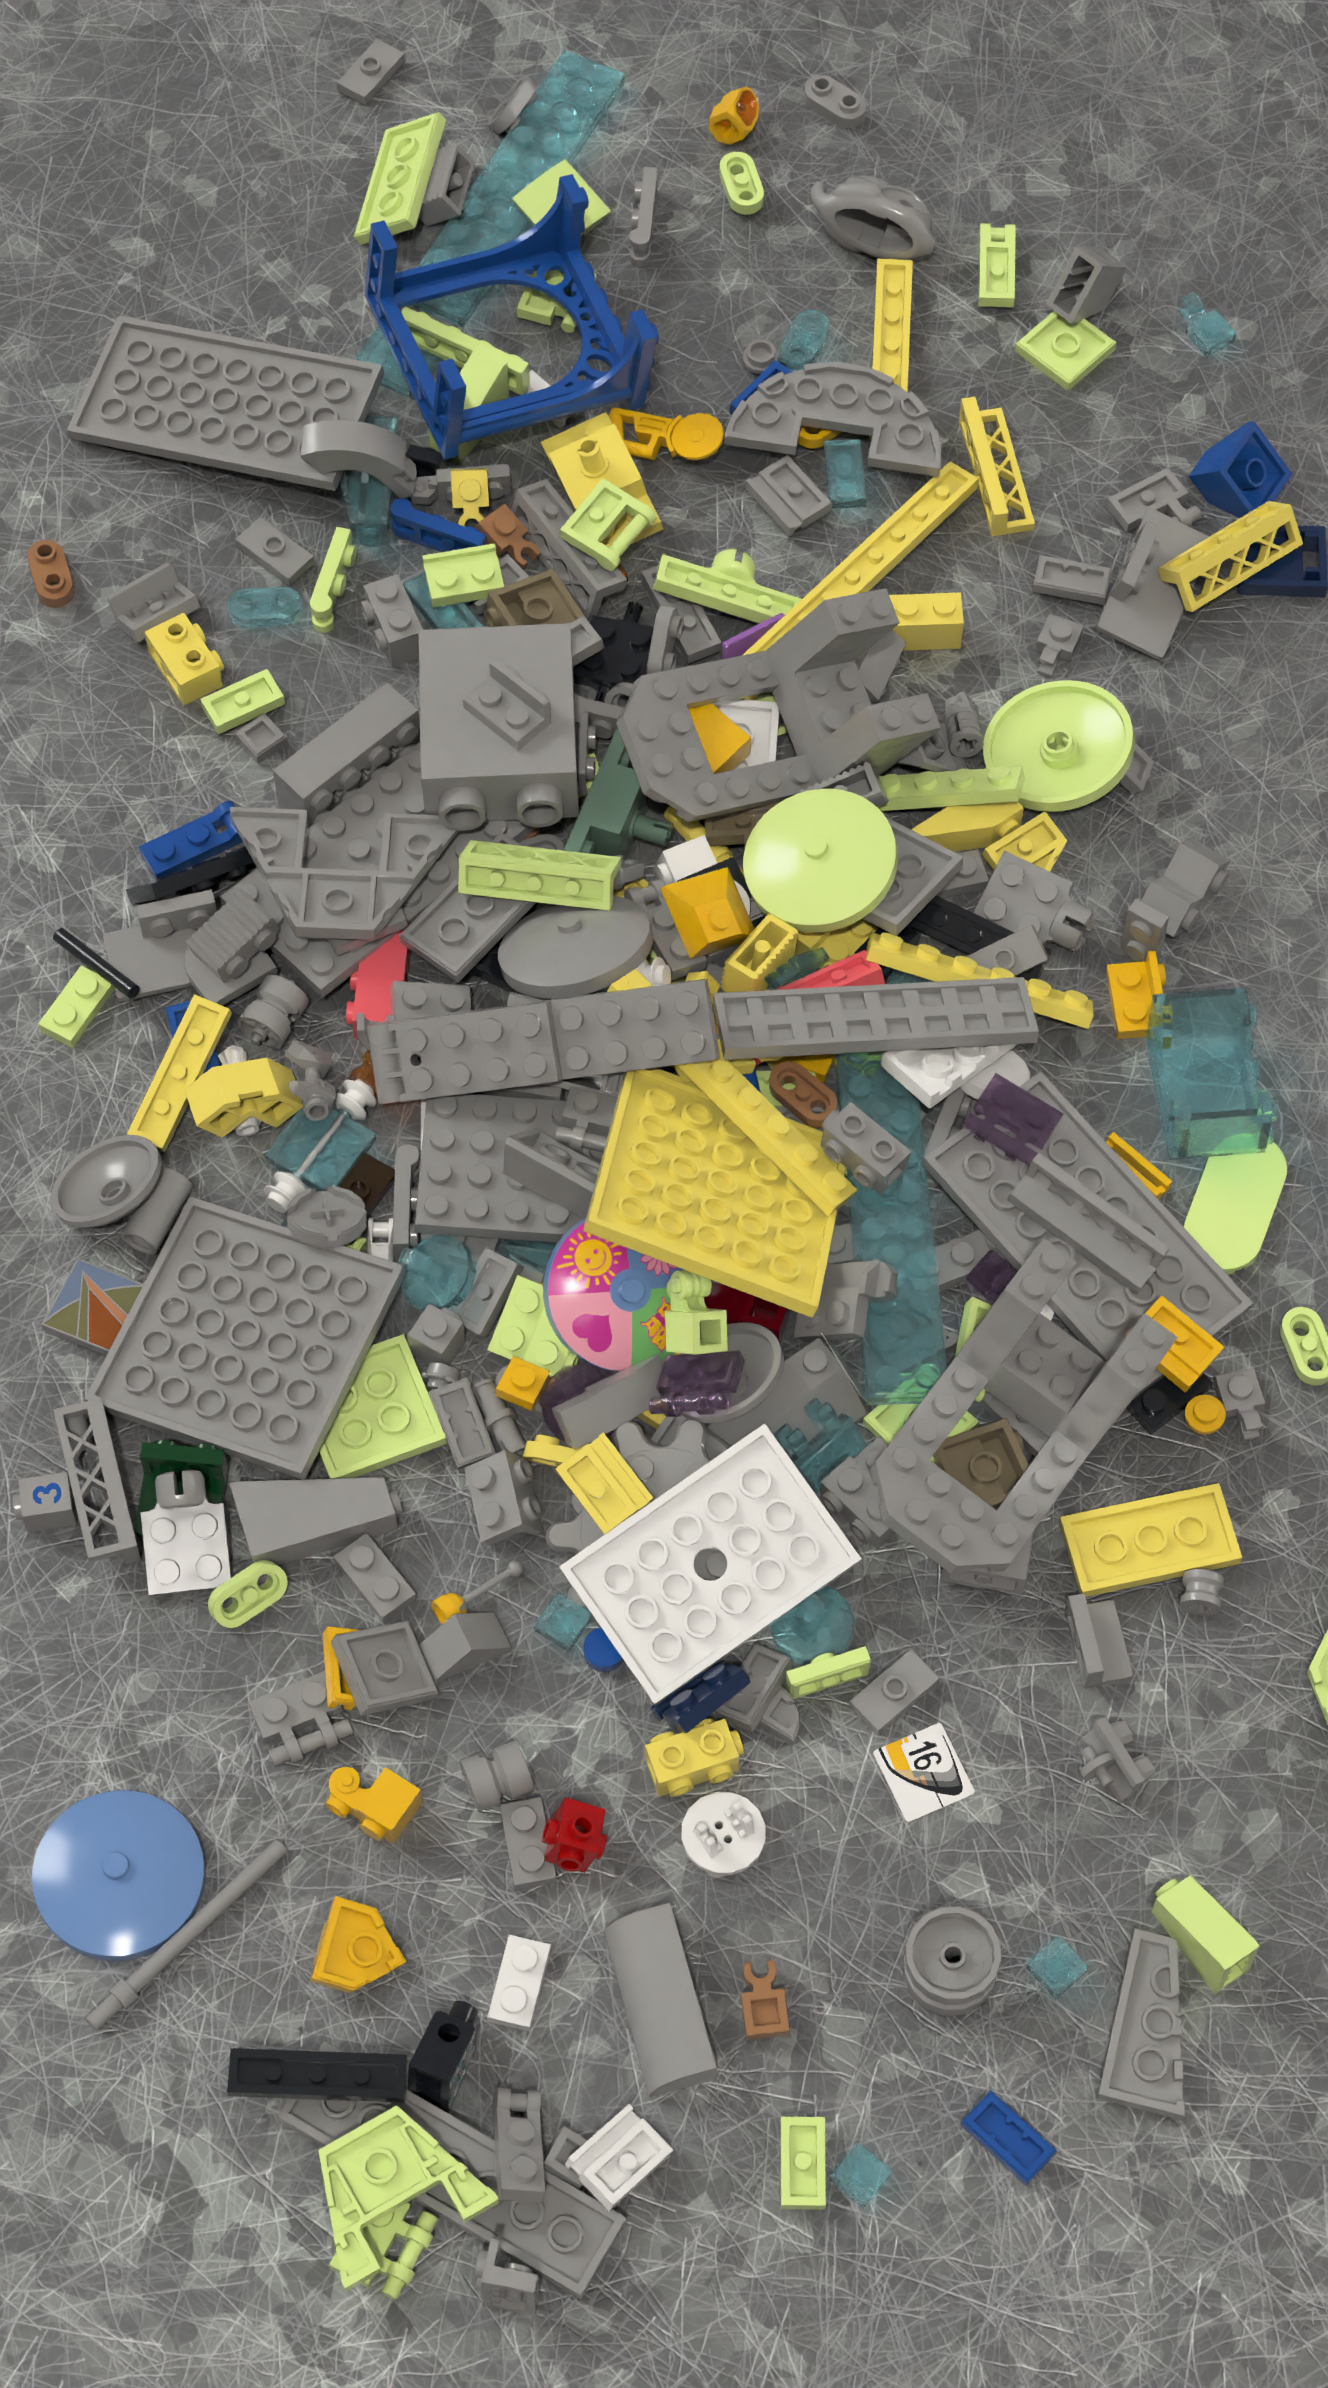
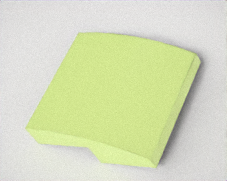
M566 159L543 173L512 198L513 204L534 226L546 215L556 201L559 177L573 174L579 187L585 189L589 201V206L585 209L584 214L585 231L581 235L584 234L586 236L611 214V210Z

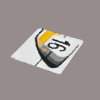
M941 1723L890 1743L873 1752L907 1822L975 1793Z

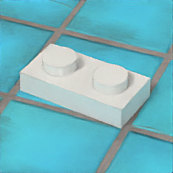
M509 1935L487 2016L488 2022L530 2032L551 1953V1944Z

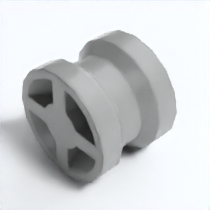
M1206 1569L1185 1571L1182 1584L1186 1589L1180 1598V1608L1187 1613L1200 1616H1211L1220 1613L1222 1601L1218 1594L1224 1587V1577L1217 1572Z

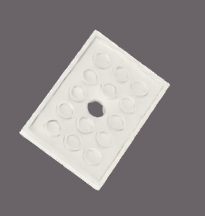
M764 1423L563 1563L559 1568L656 1706L860 1563L862 1558ZM709 1548L719 1550L727 1560L725 1573L720 1578L712 1581L702 1579L694 1569L696 1556L701 1551Z

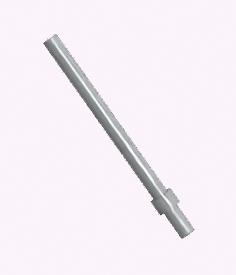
M277 1839L274 1840L125 1981L120 1979L108 1990L110 1995L85 2018L88 2024L97 2031L121 2008L126 2010L139 1998L137 1993L287 1853L282 1843Z

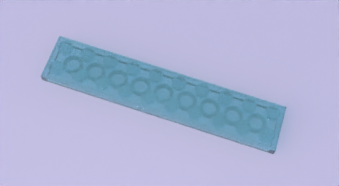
M564 49L535 92L537 97L530 106H526L520 114V123L514 130L508 132L466 194L467 199H464L465 204L462 205V215L448 221L418 267L489 250L510 242L528 231L532 224L513 204L512 198L564 159L570 165L573 163L624 86L625 73ZM491 285L410 306L464 327Z
M887 1051L834 1054L839 1111L841 1112L852 1102L911 1151L907 1170L882 1195H879L872 1188L862 1186L854 1177L853 1172L844 1166L845 1178L858 1190L848 1201L853 1262L877 1259L893 1266L898 1271L896 1284L898 1289L897 1298L893 1301L868 1303L864 1337L860 1338L866 1404H920L947 1369L927 1171L921 1164L925 1152L919 1099L881 1066L882 1053Z

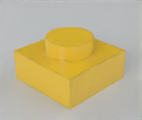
M513 1356L496 1387V1396L533 1411L550 1379V1371Z

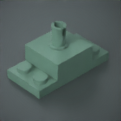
M617 729L563 851L607 856L622 855L623 859H627L636 837L661 844L664 847L668 844L666 839L670 840L673 823L645 816L646 795L643 794L635 771L631 768L632 763L621 734Z

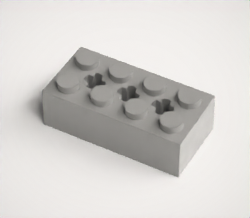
M388 682L273 770L279 809L307 810L308 829L420 742L418 710Z

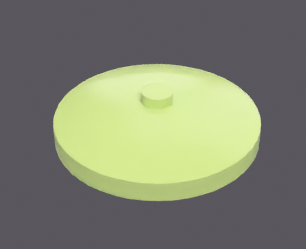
M1072 680L1039 684L1012 697L993 716L983 741V757L986 768L1022 766L1025 780L1018 802L1025 808L1047 812L1079 808L1107 794L1126 774L1132 762L1135 749V737L1131 719L1123 704L1114 695L1099 686Z
M839 789L809 790L795 794L776 804L763 815L753 828L747 840L743 856V871L746 884L753 900L765 915H774L796 928L797 931L814 933L844 928L871 913L889 892L898 867L897 843L893 830L884 814L864 797Z

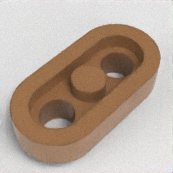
M41 540L34 543L28 550L27 559L38 598L42 604L48 607L58 608L65 606L74 596V586L63 548L52 540ZM59 583L55 586H50V584Z
M782 1062L772 1069L769 1076V1090L772 1096L806 1125L822 1128V1124L828 1115L838 1109V1100L835 1093L798 1063ZM786 1083H791L795 1085V1088L788 1090L782 1086ZM820 1107L824 1109V1112L817 1114L812 1112L811 1109Z

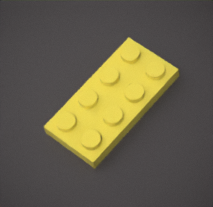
M1219 1483L1060 1517L1059 1521L1079 1594L1085 1593V1597L1182 1577L1185 1571L1191 1569L1215 1570L1238 1565L1242 1561L1241 1551Z

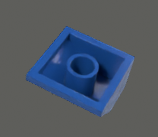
M1253 420L1247 422L1205 451L1190 473L1189 478L1208 503L1241 518L1267 501L1274 502L1291 477L1292 472Z

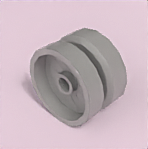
M960 1906L940 1907L925 1914L912 1927L903 1958L904 1982L912 1998L926 2010L942 2016L964 2015L979 2008L991 1995L1001 1964L1000 1941L993 1926L979 1913ZM951 1959H954V1960H956L958 1963H954V1964H953V1963H949V1962L951 1961Z

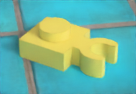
M487 468L452 469L453 508H463L458 524L465 527V522L470 518L480 522L485 517L479 512V507L489 506Z

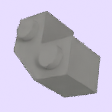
M1193 838L1183 841L1176 850L1164 875L1151 881L1141 902L1169 917L1167 934L1174 937L1185 932V930L1189 932L1196 924L1203 906L1213 893H1219L1227 882L1229 873L1226 872V869L1231 860Z

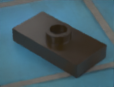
M364 1152L339 1187L350 1190L362 1198L368 1219L395 1182V1169Z

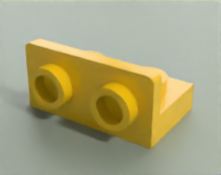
M1147 951L1146 960L1143 962L1108 964L1106 967V978L1117 1039L1162 1036L1166 1020L1172 1019V1006L1170 997L1163 996L1162 987L1166 985V972L1164 964H1158L1156 951Z

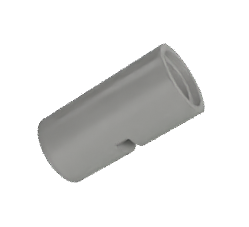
M161 1167L160 1175L152 1192L133 1211L121 1233L122 1240L136 1251L147 1255H155L193 1187L192 1183L181 1173L170 1168Z

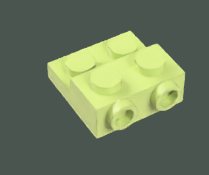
M517 1275L487 1350L510 1360L515 1356L550 1371V1376L553 1378L564 1380L566 1374H573L579 1358L561 1343L549 1323L544 1306L543 1285Z

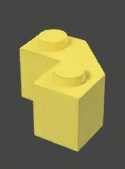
M267 1057L212 1067L184 1089L196 1126L221 1138L250 1116L277 1128L303 1108L302 1099L295 1096L290 1091L288 1085L291 1080H295L292 1070Z

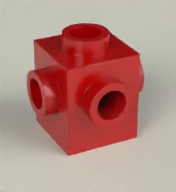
M565 1797L552 1818L547 1820L543 1830L542 1843L547 1844L544 1861L557 1864L558 1867L566 1871L585 1873L594 1859L600 1860L605 1850L607 1835L602 1834V1827L606 1809Z

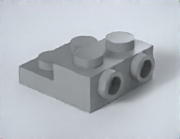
M879 1436L856 1457L852 1458L849 1456L821 1481L820 1499L824 1506L834 1515L840 1513L850 1523L849 1527L853 1534L864 1543L869 1541L877 1550L896 1533L882 1521L879 1509L882 1502L878 1486L873 1485L870 1469L888 1446Z

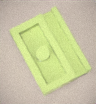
M495 543L422 555L432 608L488 598V592L504 587Z

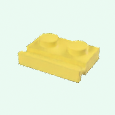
M604 1432L592 1443L584 1446L555 1468L556 1472L604 1535L654 1501L652 1495Z

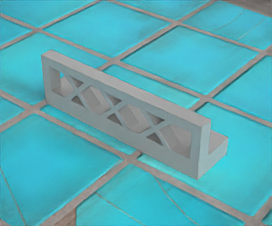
M547 479L516 490L511 511L529 530L524 540L531 541L539 547L541 551L539 559L548 570H555L587 620H590L592 615L598 616L603 597L624 590L627 579L617 567L614 571L604 569L596 559L560 538V529L574 512ZM524 513H525L526 516H527L528 522H527V521L525 520V518L523 517V514H524ZM585 590L590 595L589 599L586 597Z
M1040 1152L1032 1160L1026 1175L1013 1189L1007 1201L1136 1295H1138L1160 1267L1170 1249L1164 1242Z
M102 1398L53 1409L89 1562L121 1554L125 1564L141 1561ZM88 1414L91 1425L82 1438L67 1431L64 1419ZM92 1436H94L96 1446L89 1443ZM70 1441L77 1444L73 1451L71 1450ZM83 1449L99 1457V1463L91 1475L75 1467V1461ZM101 1473H103L105 1483L97 1479ZM78 1478L85 1481V1484L82 1488H80ZM92 1486L108 1494V1500L100 1512L84 1505L83 1499ZM110 1509L112 1511L114 1521L106 1517ZM87 1515L94 1518L90 1526ZM101 1523L116 1530L119 1542L95 1548L92 1537Z

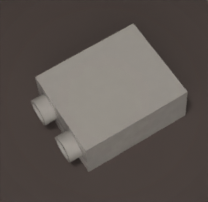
M571 623L418 630L421 784L425 815H439L440 822L445 827L458 831L475 829L481 826L484 821L519 820L531 827H547L557 823L561 818L578 817L579 801ZM494 659H497L506 667H513L520 674L522 680L533 688L541 689L550 701L551 724L519 751L464 709L463 698L490 677L489 664Z

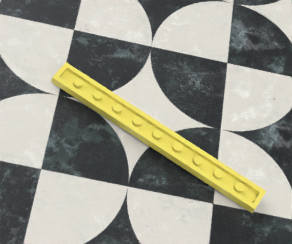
M950 461L940 470L939 477L934 476L743 655L766 651L824 600L870 591L978 489L979 478ZM759 694L746 696L742 698L746 700H754Z

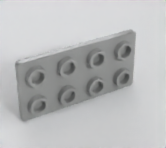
M1148 508L1143 515L1098 619L1096 630L1156 660H1161L1165 655L1185 607L1177 584L1162 582L1157 568L1209 536L1153 508ZM1197 578L1189 582L1191 589H1193Z
M212 889L136 906L140 926L108 932L103 935L109 964L140 987L138 995L133 999L187 988L193 985L188 979L184 962L185 951L188 946L186 941L192 937L193 933L198 931L199 927L203 926L204 922H207L211 916H214L215 912L219 911L220 908L216 909ZM115 988L119 1002L132 1000Z

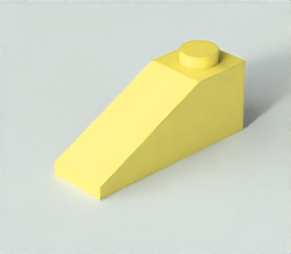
M1018 801L947 806L911 830L953 852L986 848L1021 826L1024 808Z

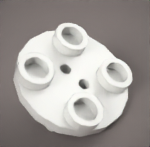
M714 1792L701 1797L688 1809L682 1822L681 1842L687 1857L699 1869L704 1870L711 1877L721 1878L725 1875L731 1876L747 1870L759 1859L760 1854L765 1848L766 1825L759 1809L749 1799L733 1792ZM716 1824H721V1825L723 1826V1828H722V1829H716V1828H715V1825H716ZM730 1838L732 1842L726 1843L724 1839Z

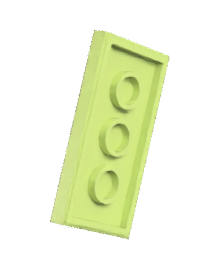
M440 112L385 130L354 234V238L360 245L369 243L371 223L385 220L392 235L415 228L446 123V119Z

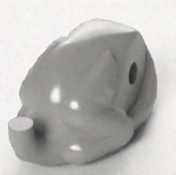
M864 175L850 176L845 183H840L831 194L826 193L827 186L822 181H817L812 186L811 202L825 221L826 233L854 253L864 252L878 259L912 260L933 252L936 240L931 234L932 216L920 197L910 190L890 185L887 180Z

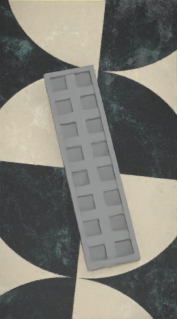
M1024 977L714 993L713 1008L724 1060L1037 1043L1039 1034Z

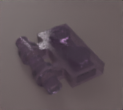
M995 1073L974 1107V1110L986 1117L982 1120L970 1112L962 1126L975 1133L974 1138L983 1144L985 1141H988L1005 1151L1004 1156L1013 1162L1018 1159L1030 1167L1032 1160L1038 1153L1027 1147L1026 1144L1029 1142L1042 1150L1061 1121L1064 1113ZM999 1124L1017 1136L1012 1138L995 1126Z
M740 1351L666 1356L656 1385V1389L661 1397L649 1400L650 1413L664 1414L666 1417H679L683 1412L697 1411L699 1415H711L716 1410L728 1409L730 1399L727 1393H736L745 1363Z

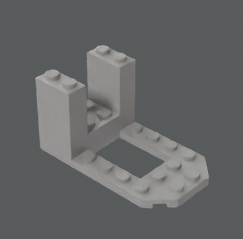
M884 588L824 600L766 651L641 675L634 682L629 693L630 698L626 707L621 711L616 724L643 794L656 802L661 799L677 809L675 814L687 822L781 802L788 797L800 793L801 789L807 790L808 786L814 787L815 783L821 784L822 780L828 781L829 777L835 778L836 774L842 775L843 771L849 772L850 768L856 769L857 765L863 766L864 762L870 763L880 776L941 729L928 693L871 704L854 660L900 623L887 589ZM772 691L797 756L713 774L688 708Z
M1044 1238L1003 1290L948 1368L870 1469L873 1485L878 1486L882 1502L879 1509L883 1523L949 1573H967L969 1569L988 1568V1572L1005 1571L1084 1460L1138 1394L1178 1338L1153 1318L1143 1313L1108 1360L1104 1361L1040 1312L1077 1262ZM983 1389L1049 1437L997 1510L930 1461Z

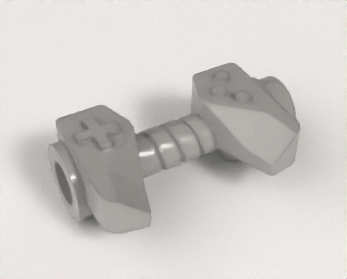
M293 1040L286 1049L285 1056L298 1065V1071L306 1081L291 1080L288 1084L290 1091L302 1099L303 1111L308 1119L321 1121L332 1111L333 1102L336 1098L335 1087L322 1080L328 1074V1070L332 1065L331 1054L301 1041Z

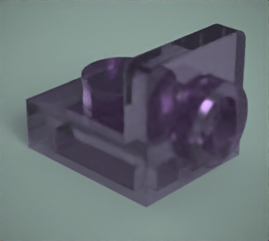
M989 1250L967 1275L966 1280L989 1303L994 1304L1019 1270L1010 1266L997 1252Z

